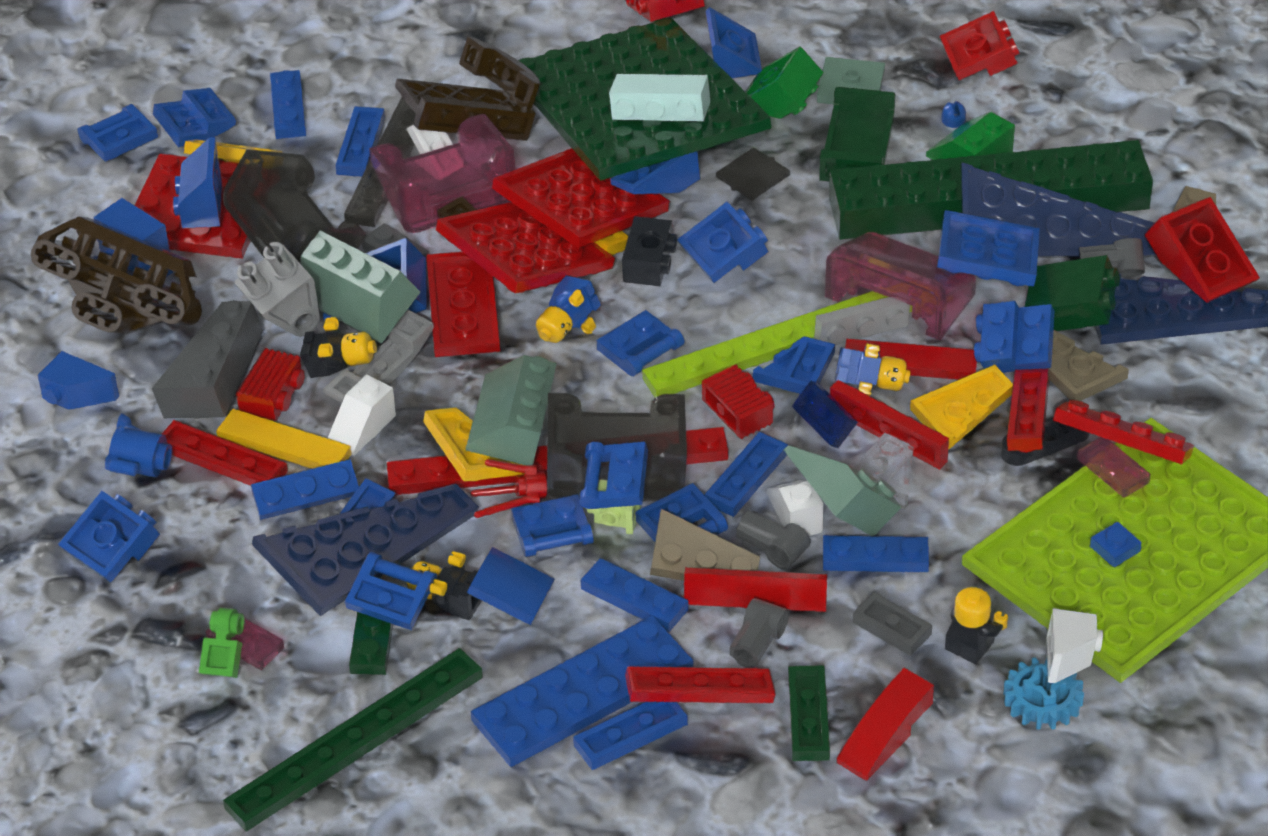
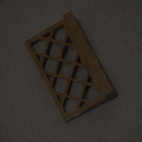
M397 78L395 88L416 113L413 124L418 130L528 140L536 113L532 108L519 107L509 100L510 95L505 90Z

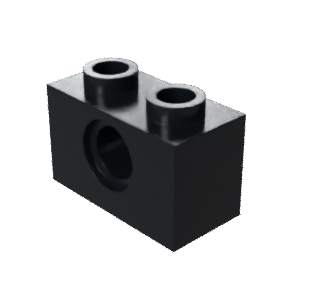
M634 216L622 257L623 282L661 287L664 274L670 273L671 255L669 254L675 253L677 246V234H672V220Z

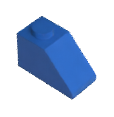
M61 351L37 375L42 398L50 404H56L68 410L112 402L119 398L115 373L64 351Z

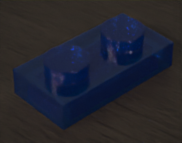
M812 380L792 405L793 409L830 446L835 448L841 446L858 423L819 383Z

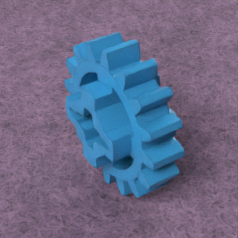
M1032 658L1031 666L1020 662L1018 663V671H1009L1008 680H1005L1004 705L1011 707L1010 715L1012 717L1022 715L1023 725L1033 721L1036 722V729L1040 730L1043 723H1048L1049 727L1053 730L1056 729L1057 721L1068 725L1070 716H1079V710L1083 706L1084 692H1082L1083 681L1076 680L1077 673L1057 683L1048 682L1047 659L1045 664H1039L1036 658Z

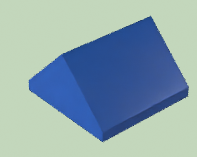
M709 7L706 10V18L713 60L731 78L756 75L761 72L762 66L755 33Z

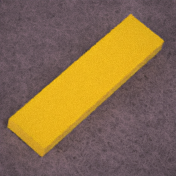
M236 409L230 411L216 430L217 436L310 469L345 461L352 455L351 446Z

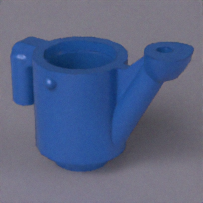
M121 413L111 439L109 454L105 458V469L110 472L130 476L140 474L157 478L162 470L166 471L169 468L172 459V445L167 444L165 435L143 431L132 425L131 419Z

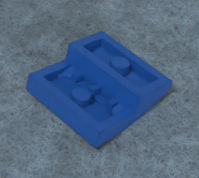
M211 88L183 91L181 101L154 104L153 116L178 147L184 146L185 141L207 140L209 137L218 136L236 125L234 116Z
M492 547L467 593L531 625L555 579Z

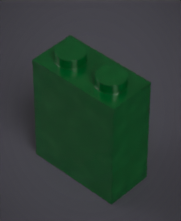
M1108 255L1037 266L1034 287L1029 286L1024 307L1051 304L1055 311V331L1109 324L1111 310L1115 309V289L1120 284L1118 269L1112 266Z

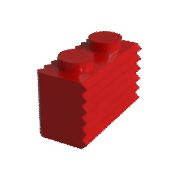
M267 347L263 349L236 392L239 411L277 421L281 412L288 410L294 390L300 389L304 383L305 372L301 368L300 357L298 355L293 356L291 353H281L279 350H269Z
M737 364L702 380V400L740 439L743 440L745 436L748 437L751 433L754 434L756 430L765 429L767 425L770 426L773 423V409L775 408L773 398L767 391H761L751 374L742 372Z

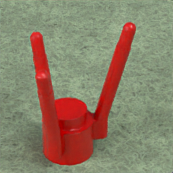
M487 459L485 460L486 466L522 474L515 477V485L485 488L470 492L472 497L516 493L517 497L523 496L476 511L474 517L480 518L524 504L539 503L540 498H546L547 480L545 472L537 471L536 465L524 466Z

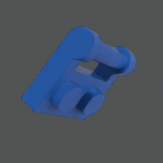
M133 104L123 107L121 112L91 126L85 124L77 129L81 141L84 144H88L105 162L158 138L157 128Z
M644 310L596 340L597 350L632 377L640 373L643 366L670 349L677 350L685 343L684 337L679 330L675 328L671 330L647 310Z
M600 442L588 443L585 448V458L587 459L584 489L580 492L579 504L586 509L643 505L648 459L646 443L634 442L604 445ZM601 462H610L606 491H598Z
M693 483L635 512L636 522L654 542L656 540L661 509L690 523L705 518L707 521L698 525V527L712 534L719 535L728 530V524L723 514Z
M578 494L511 508L512 520L525 558L536 556L538 551L580 542L582 545L594 543L592 529L587 521L583 507L579 504Z
M370 552L345 600L346 608L412 631L424 603L431 593L429 590L431 583L434 584L433 580L437 579V574L427 570L422 573L384 560L382 555ZM378 572L416 585L417 587L414 591L373 576Z

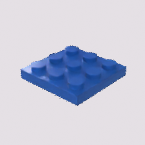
M945 210L937 268H942L950 273L962 272L972 274L985 280L998 279L1008 281L1015 286L1028 285L1034 287L1037 276L1040 228Z

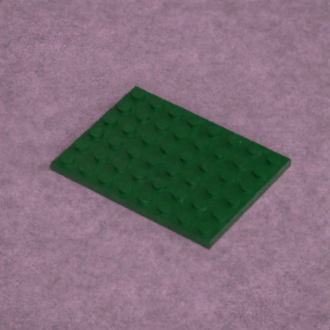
M671 17L659 19L642 26H631L627 30L615 34H604L600 38L588 42H577L573 46L564 49L549 50L537 57H527L518 60L528 67L540 81L533 104L600 181L772 128L771 117ZM617 74L708 75L710 105L704 121L612 120L609 92Z

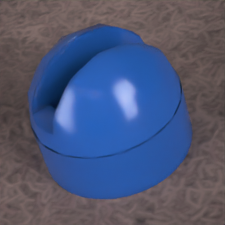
M958 101L947 103L942 110V123L951 128L961 126L966 122L965 107Z

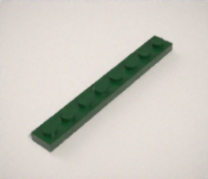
M458 648L223 800L224 809L246 832L482 679V668L461 648Z

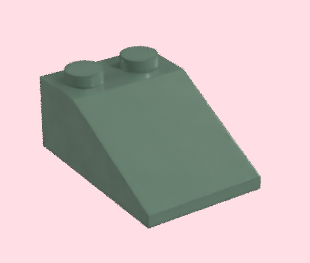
M790 445L784 449L785 453L833 514L863 532L875 536L902 508L893 497L896 494L893 487L883 479L877 481L864 468L858 471L845 463Z

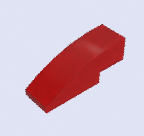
M904 667L863 716L838 755L837 764L867 781L911 736V726L933 704L934 684Z

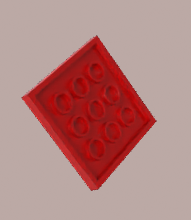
M572 148L493 178L492 189L506 200L511 201L528 215L547 226L548 229L554 231L577 248L631 227L634 216L653 218L668 212L670 203L668 199L660 194H632L611 185V178L600 181Z
M159 154L134 206L165 224L169 250L243 259L278 179L277 168L219 161L223 184L220 226L182 228L180 215L175 216L173 198L179 197V195H176L175 176H180L181 163L187 157Z
M512 202L437 220V232L515 294L559 283L566 275L578 278L613 269L615 257L595 242L577 248Z

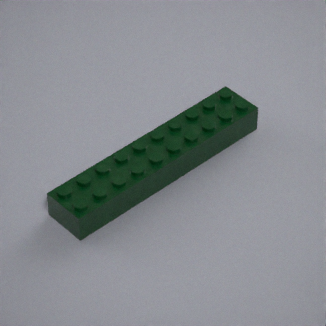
M1139 140L830 170L829 201L839 240L941 230L945 210L962 213V162L972 165L974 168L998 173L1003 177L1030 183L1115 212L1150 209L1153 178Z

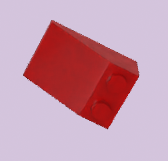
M1211 197L1159 218L1145 234L1160 262L1206 303L1260 279Z

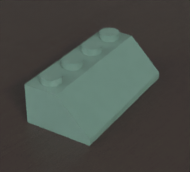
M321 230L301 255V265L315 282L319 311L330 317H336L338 321L358 332H367L373 340L380 344L383 343L420 293L401 271Z
M523 355L485 374L465 450L522 465H533L557 363L548 361L540 356L531 357Z

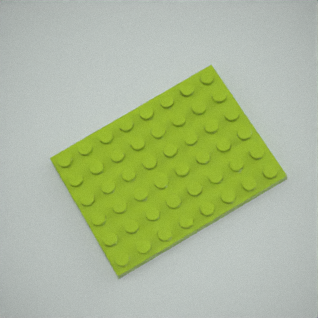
M1149 418L1144 422L1151 425L1153 431L1164 435L1168 432L1173 433L1153 418ZM1116 442L963 554L962 565L1047 629L1053 609L1096 614L1097 629L1103 630V641L1100 652L1094 651L1092 662L1119 683H1122L1268 568V497L1195 447L1193 448L1191 458L1181 465ZM1119 522L1140 540L1142 544L1141 551L1138 554L1113 567L1090 547L1092 536Z

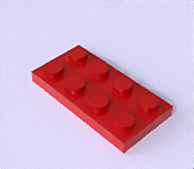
M464 252L427 254L431 318L434 324L433 342L435 357L500 352L493 276L488 274L474 260L468 258Z

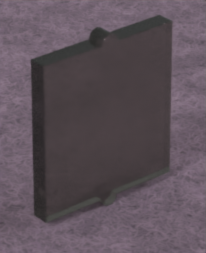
M754 147L716 172V178L729 185L732 191H738L752 201L790 175V170L776 162L774 157H768Z

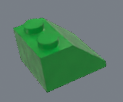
M799 46L763 67L762 71L756 75L745 92L769 116L781 119L790 113L796 115L807 105L805 100L819 87L817 82L824 72L805 50Z
M988 112L963 123L926 151V157L936 160L1013 152L1015 124L993 112Z

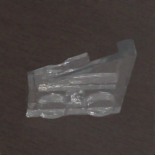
M884 433L854 468L858 471L864 468L877 481L883 479L889 483L896 491L893 497L903 509L907 508L914 446Z

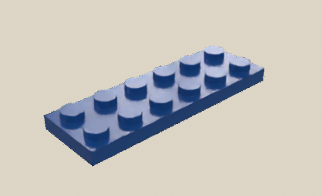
M652 615L472 710L471 721L511 768L632 703L630 702L625 678L627 667H693V659Z

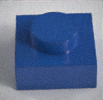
M1116 522L1092 536L1090 547L1111 566L1116 567L1141 551L1142 542L1119 522Z

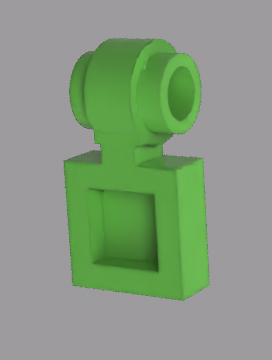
M220 608L218 611L212 612L209 626L211 632L216 633V639L205 637L203 639L199 666L200 674L229 678L238 677L242 642L231 640V638L243 632L245 619L244 615L238 613L236 609Z

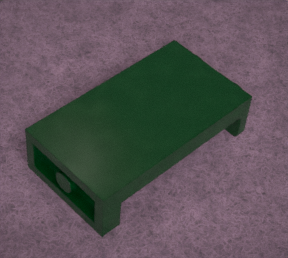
M847 87L835 88L834 106L825 148L821 149L819 181L829 182L830 170L885 165L895 117L896 94L894 92Z

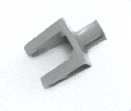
M272 242L270 246L274 252H271L266 246L263 251L265 258L257 265L253 262L243 264L248 270L246 273L240 266L237 270L238 279L234 283L264 319L295 336L302 337L305 335V332L314 331L320 320L315 282L284 245L279 242ZM308 314L306 317L308 320L303 325L296 324L300 316Z

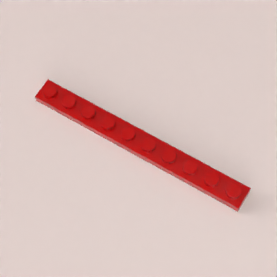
M724 427L537 446L533 465H536L537 471L545 472L546 479L586 475L587 459L585 458V448L590 442H600L604 445L645 442L648 448L646 469L728 460V447ZM447 456L387 462L389 490L395 492V495L426 492L457 484L460 488L515 483V477L521 476L515 475L464 482ZM601 462L600 474L609 472L610 462Z

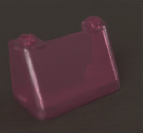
M485 114L468 118L460 124L457 132L458 143L404 160L401 151L394 144L387 143L369 148L373 168L399 223L407 232L418 233L436 227L437 220L440 219L437 215V210L461 196L477 210L511 202L493 190L492 185L493 178L516 170L514 149Z
M868 232L835 247L827 256L825 297L840 302L846 292L854 296L861 286L912 305V318L918 320L921 317L928 326L926 336L941 341L976 293V277L972 274L962 272L951 273L945 269L937 268V255L883 235Z

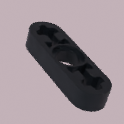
M1053 416L1045 420L1044 434H1049L1055 439L1043 441V450H1034L1032 452L1008 451L1006 435L1002 440L1001 457L1010 465L1022 466L1087 440L1090 433L1053 421Z

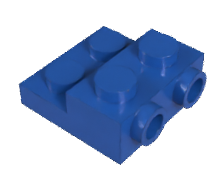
M728 201L677 239L680 246L713 283L737 265L744 271L769 252L765 246L768 239L758 226L752 228L749 225L751 221L741 208L735 210Z
M1016 301L983 304V314L976 316L977 331L981 334V342L974 345L976 361L980 362L984 369L996 365L1002 373L1015 372V370L1051 368L1055 313L1052 305L1019 308Z
M101 491L58 545L65 552L111 583L131 557L137 561L142 558L160 533L154 528L157 522L146 512L140 510L136 514L131 510L132 504L119 494H116L113 498L104 491Z

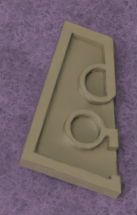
M1055 330L1053 331L1052 367L1048 368L1049 380L1069 400L1082 401L1128 379L1129 369L1120 364L1114 367L1103 361V355L1095 351L1089 354L1076 347L1074 340Z
M661 509L650 575L684 581L685 567L758 571L760 556Z

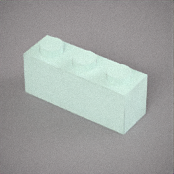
M617 74L609 92L612 120L704 121L710 105L708 75Z

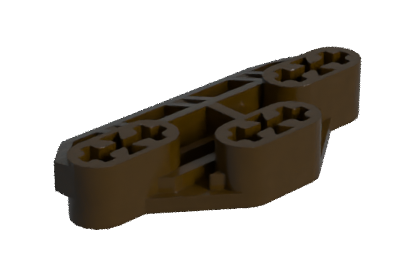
M79 216L39 235L31 249V260L35 266L63 279H68L76 294L71 307L75 318L102 331L128 334L162 322L190 326L197 323L201 317V304L199 299L195 297L196 291L193 290L189 277H197L190 260L91 218ZM71 228L77 230L76 232L79 235L77 240L68 236H64L62 241L56 240L57 236ZM96 239L103 241V246L114 250L113 255L103 251H99L98 256L92 254ZM132 254L139 256L138 261L150 265L149 271L135 266L134 271L129 270L128 266ZM54 256H59V258L64 260H71L75 265H71V263L66 261H59ZM168 270L175 272L174 276L179 278L180 284L171 282L170 287L164 285ZM157 300H162L166 304L176 305L178 309H173L169 305H161ZM95 308H98L105 313H97L98 310ZM107 313H114L115 317H112Z

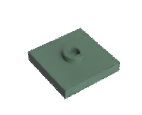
M826 57L823 67L824 73L821 76L817 92V103L834 105V91L836 87L881 91L885 63Z

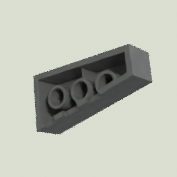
M233 300L221 302L152 387L164 419L226 416L263 332L255 307L250 301Z

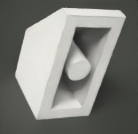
M366 374L345 394L328 439L351 446L352 455L355 456L396 416L393 387Z
M797 480L767 488V495L783 527L789 523H794L803 528L808 536L823 532V502L807 480Z
M1060 609L1052 610L1046 636L1048 682L1057 683L1091 666L1094 651L1100 652L1103 641V630L1097 629L1096 614Z

